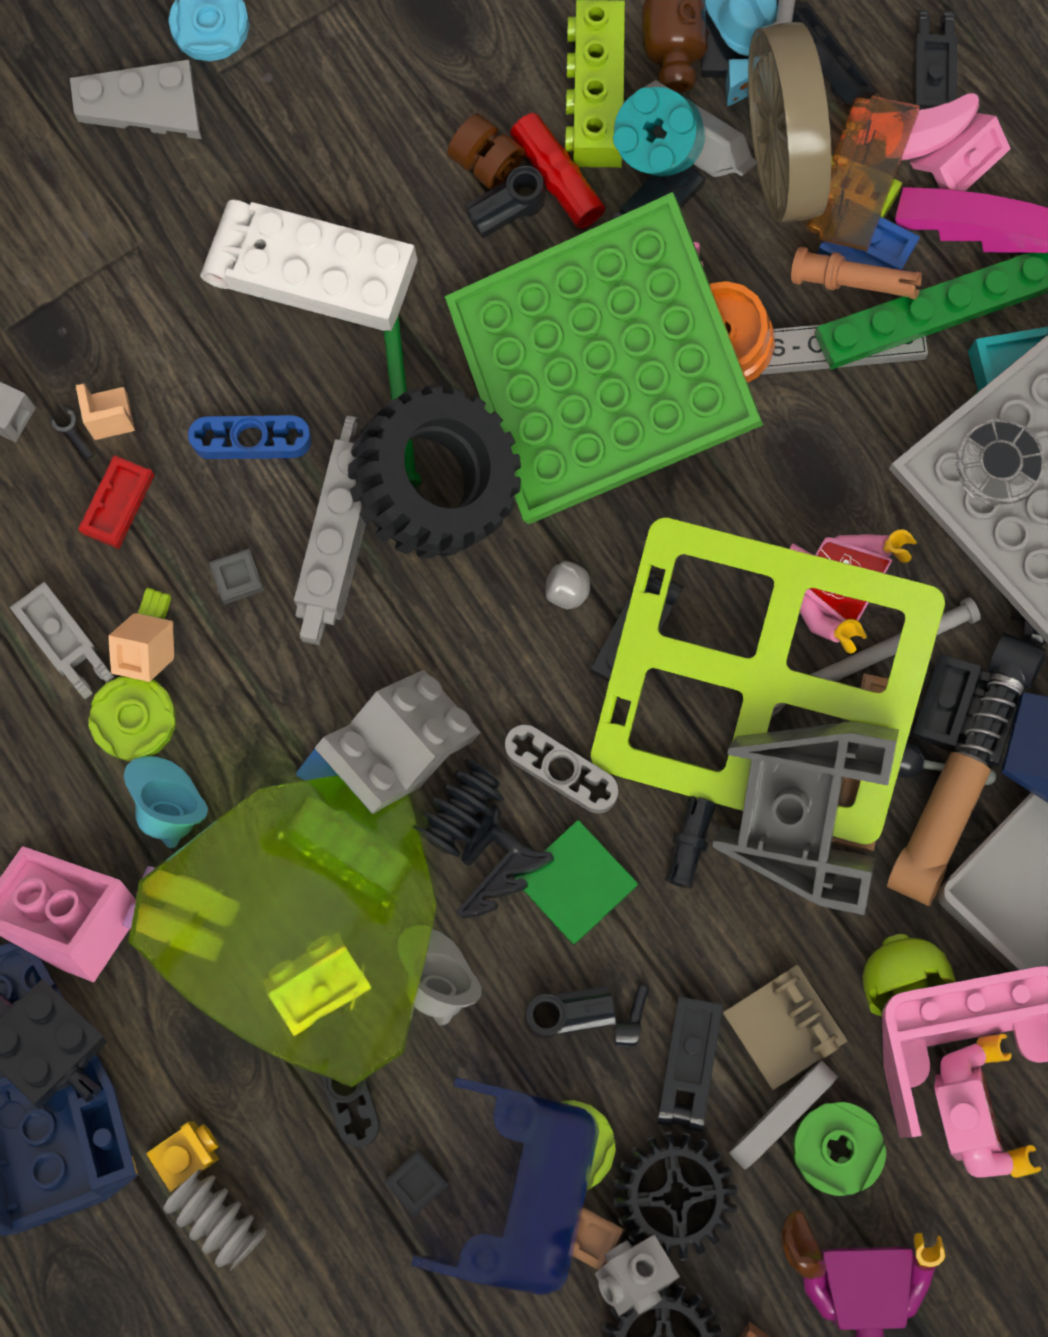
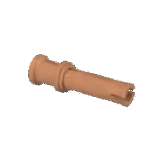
M799 247L793 259L791 280L794 284H801L803 281L824 284L828 290L839 289L842 285L916 299L919 294L916 286L921 287L922 273L846 261L845 256H842L841 253L833 252L831 256L810 253L808 248Z

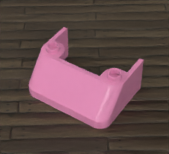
M1034 967L902 992L891 997L886 1002L882 1011L883 1066L899 1138L921 1136L911 1088L922 1084L929 1075L930 1060L927 1047L1013 1031L1016 1046L1023 1057L1036 1063L1048 1062V967Z

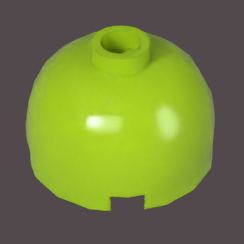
M905 934L893 935L885 939L882 943L883 946L875 950L867 960L862 976L864 992L870 1011L882 1017V1011L886 1002L899 993L956 982L946 955L936 945L920 938H909Z

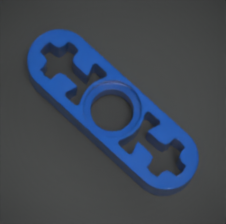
M292 415L206 416L195 420L188 431V440L194 452L205 459L298 458L307 453L312 443V436L307 423L302 418ZM247 428H256L262 433L260 442L253 447H245L239 443L241 432ZM268 428H273L275 437H272L274 446H270ZM231 429L230 439L232 446L228 447L225 438H214L211 440L210 446H204L199 438L206 436V430H213L216 437H228L226 430ZM289 429H296L298 435L302 436L295 439L294 445H288L286 439L283 438L289 435Z

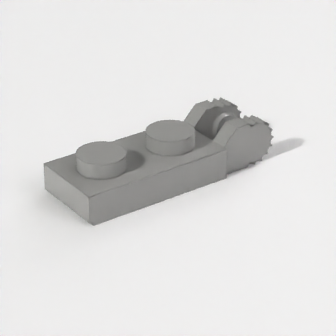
M45 582L10 607L61 675H66L84 699L93 693L87 681L80 677L74 669L87 658L93 665L95 673L106 683L114 678V675L95 652L97 648Z

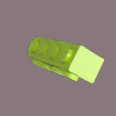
M576 0V17H568V42H575V53H567V78H575V89H567L566 114L574 115V126H566L565 150L573 151V162L578 167L622 168V156L614 145L613 136L617 114L624 104L625 1Z

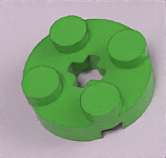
M846 1102L821 1104L809 1111L801 1119L795 1130L792 1142L793 1162L805 1181L812 1187L829 1195L843 1196L862 1191L877 1180L885 1164L886 1147L883 1143V1136L879 1130V1125L866 1110ZM841 1135L848 1139L846 1147L851 1150V1154L848 1159L839 1157L837 1162L830 1158L831 1150L827 1148V1143L830 1139L837 1141Z

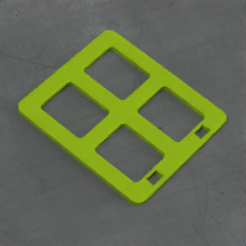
M671 518L658 519L651 525L646 539L591 750L592 763L611 775L683 795L695 796L697 799L700 797L733 809L744 810L752 759L729 755L725 768L716 771L631 746L629 738L646 673L651 668L740 691L743 695V703L733 740L736 736L767 733L773 709L778 703L790 704L849 721L899 729L889 784L883 785L861 780L854 803L850 806L839 805L833 836L859 844L873 843L880 837L945 607L944 596L936 587ZM680 555L694 556L767 575L773 579V592L757 651L753 657L746 658L667 637L660 633L659 624L676 559ZM652 565L666 570L659 595L650 592L645 593ZM816 588L897 609L904 613V625L888 683L884 691L873 692L794 671L787 666V657L804 594L808 589ZM617 696L631 701L625 725L611 723Z

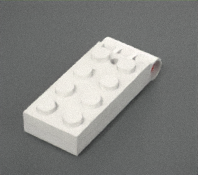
M229 200L200 276L204 281L218 288L235 290L383 331H392L418 259L415 247L412 244L253 202L249 205L242 201Z

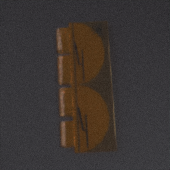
M872 96L871 101L863 98L855 99L845 124L847 129L843 130L832 158L834 164H831L830 191L826 209L821 216L809 219L806 226L809 231L820 234V240L868 251L919 115V105L878 96Z

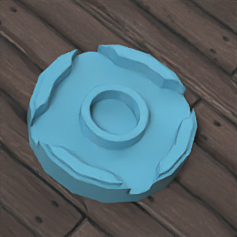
M176 0L171 6L168 19L173 40L180 50L196 60L203 61L225 59L238 51L247 39L250 26L246 6L242 0Z

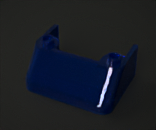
M456 1077L454 1087L497 1097L493 1115L497 1130L508 1139L524 1143L503 1238L489 1234L472 1237L464 1245L459 1262L435 1255L413 1256L411 1266L478 1284L539 1295L554 1293L565 1284L568 1277L599 1136L598 1122L590 1111L581 1107Z

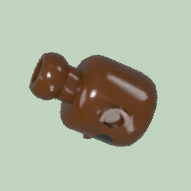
M646 0L642 7L643 45L646 55L651 61L662 65L658 74V81L677 93L687 92L692 89L697 79L695 69L691 64L702 59L708 50L707 35H709V31L707 30L704 0Z

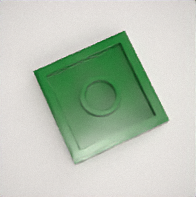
M579 820L544 851L553 854L555 858L553 862L535 872L514 878L515 880L525 879L527 881L528 887L522 891L573 946L638 886V883Z

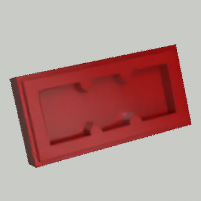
M114 455L78 531L82 535L120 549L155 476L153 471Z

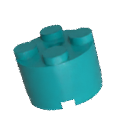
M646 87L637 90L621 106L615 120L613 142L622 158L631 167L644 173L663 177L684 171L696 162L705 144V129L701 114L691 100L668 88ZM656 126L662 127L667 132L664 139L656 138L657 136L654 134Z

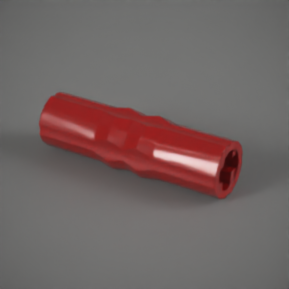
M530 113L519 119L510 131L513 140L525 149L526 158L533 168L541 173L547 190L557 199L575 226L580 229L591 226L604 214L606 209L604 204L582 176L579 167L570 159L568 152L558 143L540 116Z

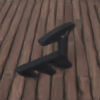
M496 805L491 807L494 812L493 815L485 814L480 821L483 827L481 830L475 829L471 836L472 841L470 844L467 843L461 860L465 865H471L492 841L499 845L507 854L458 908L457 914L462 919L482 916L497 910L499 905L494 900L486 899L517 893L528 887L525 879L515 880L509 879L510 877L535 872L555 859L551 852L535 851L524 845L503 827L500 822L501 811Z

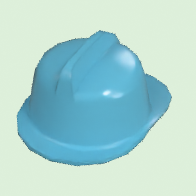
M705 0L708 15L719 30L721 37L729 48L741 55L749 56L751 39L757 28L772 25L776 21L778 9L776 0Z
M143 756L133 759L126 766L123 777L126 787L135 801L136 821L139 828L145 834L161 839L168 848H175L179 840L189 834L194 824L200 823L206 818L208 807L186 772L172 761L160 757Z

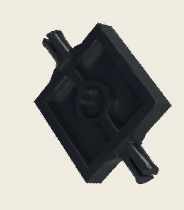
M43 979L22 999L13 1004L0 992V1072L38 1110L56 1092L67 1088L69 1085L86 1102L92 1101L94 1097L83 1085H86L96 1096L101 1091V1087L84 1071L90 1059L107 1043L104 1036Z

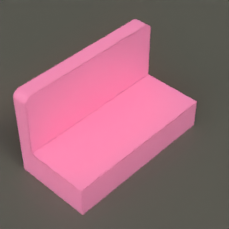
M976 113L966 129L953 141L932 153L912 158L910 164L913 169L931 172L940 189L966 191L1011 148L997 117Z

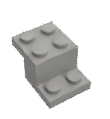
M422 670L376 691L349 725L324 736L315 749L373 814L419 789L450 754L471 744L481 732L471 722L469 715L461 708H458L442 690L440 683L435 678L429 676L425 670Z

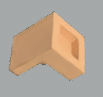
M84 383L76 385L82 420L94 440L135 431L129 398L124 387L91 394Z
M135 613L108 635L112 674L150 682L174 659L173 621Z

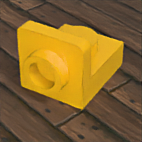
M188 1121L180 1127L181 1129L146 1153L170 1192L177 1190L198 1169H201V1173L219 1160L214 1152L219 1145L205 1124L198 1127L196 1122Z

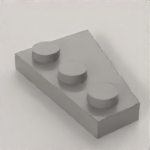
M189 60L70 78L74 114L78 122L126 128L130 125L150 128L153 133L166 134L167 131L186 133L189 138L201 139L192 68Z

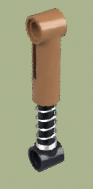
M1007 633L1003 634L988 668V673L991 674V682L987 684L989 692L986 697L979 700L982 707L979 713H975L972 716L974 724L971 729L965 731L967 737L965 743L958 746L959 752H951L909 843L902 850L893 867L887 888L927 906L932 904L944 879L947 864L990 775L991 770L986 763L989 754H994L991 749L996 738H1001L998 734L1003 723L1009 722L1006 717L1010 708L1016 707L1013 703L1015 697L1021 695L1024 689L1030 690L1035 683L1045 660L1047 649Z

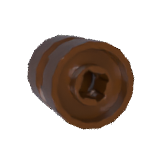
M477 113L469 117L459 127L449 144L447 153L448 157L464 170L470 171L474 169V177L491 190L507 181L510 172L521 165L525 149L508 135H499L498 128L481 114Z

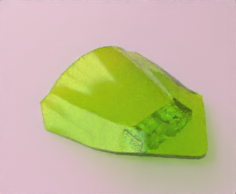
M339 775L258 789L139 880L128 942L181 995L234 1034L288 1063L327 1076L350 1087L355 1086L404 1053L436 912V900L420 835L411 827L417 826L409 794L372 814Z

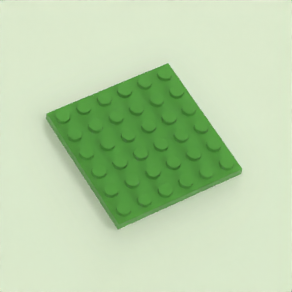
M673 192L445 296L481 400L486 402L484 409L490 414L494 411L498 413L504 420L499 425L505 433L511 431L516 442L511 446L513 454L520 455L521 468L515 471V476L520 477L521 486L520 492L515 495L523 521L528 525L764 425L679 203Z

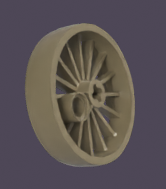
M786 22L760 27L754 31L750 43L748 100L755 160L758 161L756 168L763 197L770 215L776 222H795L819 217L826 209L830 191L831 136L826 90L816 46L808 28L802 22Z

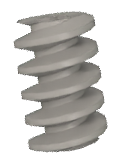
M198 1169L171 1195L165 1203L163 1210L166 1214H171L182 1209L176 1224L179 1227H184L194 1222L189 1238L195 1241L207 1236L202 1247L204 1254L220 1249L215 1265L222 1267L232 1262L231 1271L264 1238L267 1230L263 1227L250 1233L248 1230L254 1216L250 1214L238 1220L236 1215L241 1206L240 1201L225 1207L223 1202L229 1190L225 1187L212 1193L210 1189L216 1179L215 1175L212 1174L200 1180L198 1175L201 1169Z

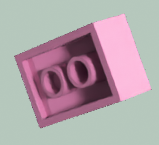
M22 846L0 877V936L60 970L95 982L129 931V928L122 926V923L130 905L138 903V901L119 879Z

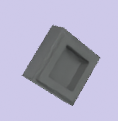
M250 549L209 562L224 605L265 591Z

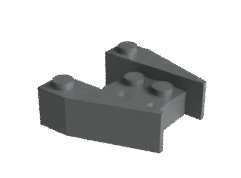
M852 721L736 736L728 748L727 755L752 759L741 828L736 830L721 827L713 840L712 847L818 906L865 915L876 857L831 849L843 778L888 785L899 729Z

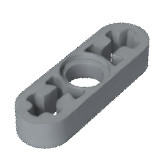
M520 725L508 733L505 740V750L508 759L513 764L592 813H604L614 806L618 796V785L610 774L533 726ZM527 736L532 737V747L541 754L544 753L545 746L553 749L544 757L541 769L534 767L538 762V757L530 752H525L522 756L516 754L517 745L514 743L516 739L524 741ZM562 757L572 762L574 773L569 779L558 781L550 775L549 765L556 758ZM582 769L589 772L585 776L584 781L592 786H598L600 782L607 785L606 794L610 796L607 801L600 798L596 803L589 800L590 790L581 784L577 793L570 789L578 782Z
M822 1060L817 1062L728 1153L746 1170L835 1082L838 1076Z

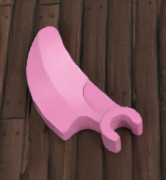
M974 93L966 94L943 105L907 112L910 114H907L904 120H900L904 117L898 116V113L872 115L867 111H857L852 114L853 126L865 125L868 127L871 120L866 144H870L874 130H876L873 140L885 143L886 160H908L932 153L953 141L966 129L979 108V98ZM867 129L863 132L852 133L854 145L865 146Z

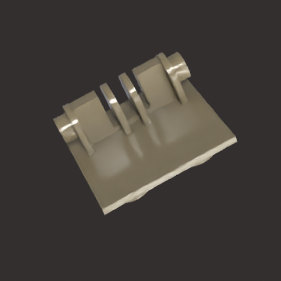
M798 964L723 1012L772 1090L821 1058L827 1057L847 1042L842 1031Z

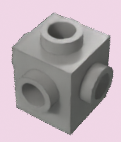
M655 1235L634 1247L627 1240L611 1249L604 1255L608 1262L595 1273L599 1280V1289L603 1298L609 1305L614 1306L619 1316L633 1307L638 1315L652 1308L663 1300L659 1291L668 1287L680 1277Z

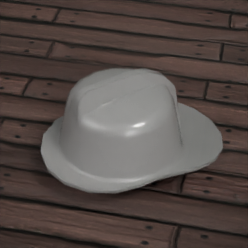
M414 927L406 930L400 936L397 950L401 962L409 975L408 997L411 1004L418 1011L433 1017L438 1025L443 1026L448 1024L451 1018L458 1014L463 1007L475 1004L479 1000L482 986L471 971L460 949L450 938L442 932L429 927Z

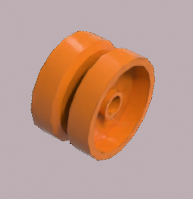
M728 281L711 283L712 292L747 382H750L759 377L770 364L775 349L774 328L759 297L747 287Z

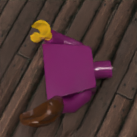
M800 1210L790 1213L785 1218L781 1235L783 1252L791 1266L797 1273L803 1276L804 1291L822 1318L832 1321L833 1325L840 1330H855L856 1337H884L883 1329L905 1328L907 1319L917 1313L927 1294L936 1266L945 1257L942 1237L937 1236L936 1244L933 1247L925 1248L922 1233H917L914 1236L916 1252L914 1256L913 1250L905 1246L820 1249L809 1228L804 1213Z

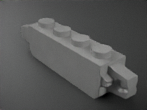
M346 416L340 440L335 439L294 597V602L297 606L296 617L303 619L300 639L304 643L320 646L325 624L334 625L336 619L341 620L344 614L366 526L359 515L364 510L361 501L353 502L350 489L356 485V479L348 478V464L356 459L350 453L358 430L357 417Z

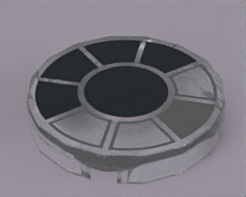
M991 419L977 424L964 436L955 455V466L957 465L958 479L962 487L974 499L990 506H1002L1003 504H1015L1023 501L1036 489L1045 471V453L1038 438L1026 426L1010 419Z

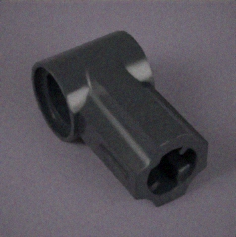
M531 166L517 167L510 172L507 181L464 205L471 224L482 239L521 216L530 217L542 210L545 204L542 175ZM523 187L535 189V192L529 196L517 194V191Z
M609 986L555 995L542 994L535 997L529 1003L524 1014V1023L527 1030L537 1038L548 1039L555 1035L615 1025V1010ZM540 1005L552 1007L557 1014L556 1025L551 1028L539 1027L533 1019L534 1009Z

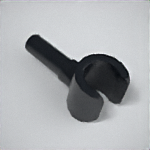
M63 404L64 409L71 416V421L67 424H60L51 413V425L56 430L65 432L72 439L84 458L88 460L95 454L75 425L76 413L74 409L67 404Z
M638 985L630 1012V1021H616L615 1046L634 1047L637 1045L641 1033V1014L649 991L648 987Z

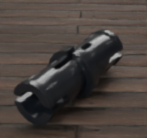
M695 796L689 797L680 832L674 835L673 843H676L667 876L665 877L666 882L683 888L684 886L687 889H692L701 853L706 852L708 842L705 840L713 812L716 808L714 802L700 797L698 799Z

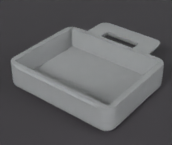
M1032 792L944 881L937 893L941 906L1010 972L1040 966L1048 967V803Z

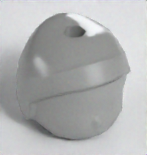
M562 561L560 564L555 565L551 569L545 584L546 599L564 609L579 607L587 599L590 592V576L588 572L580 565L569 561Z

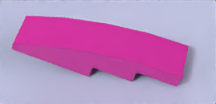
M903 187L895 220L896 225L906 230H938L940 241H982L983 252L1048 253V208L983 193L950 189Z

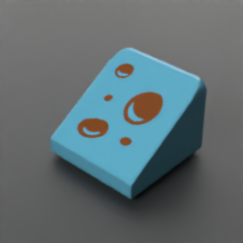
M749 59L729 60L726 76V106H731L748 96Z

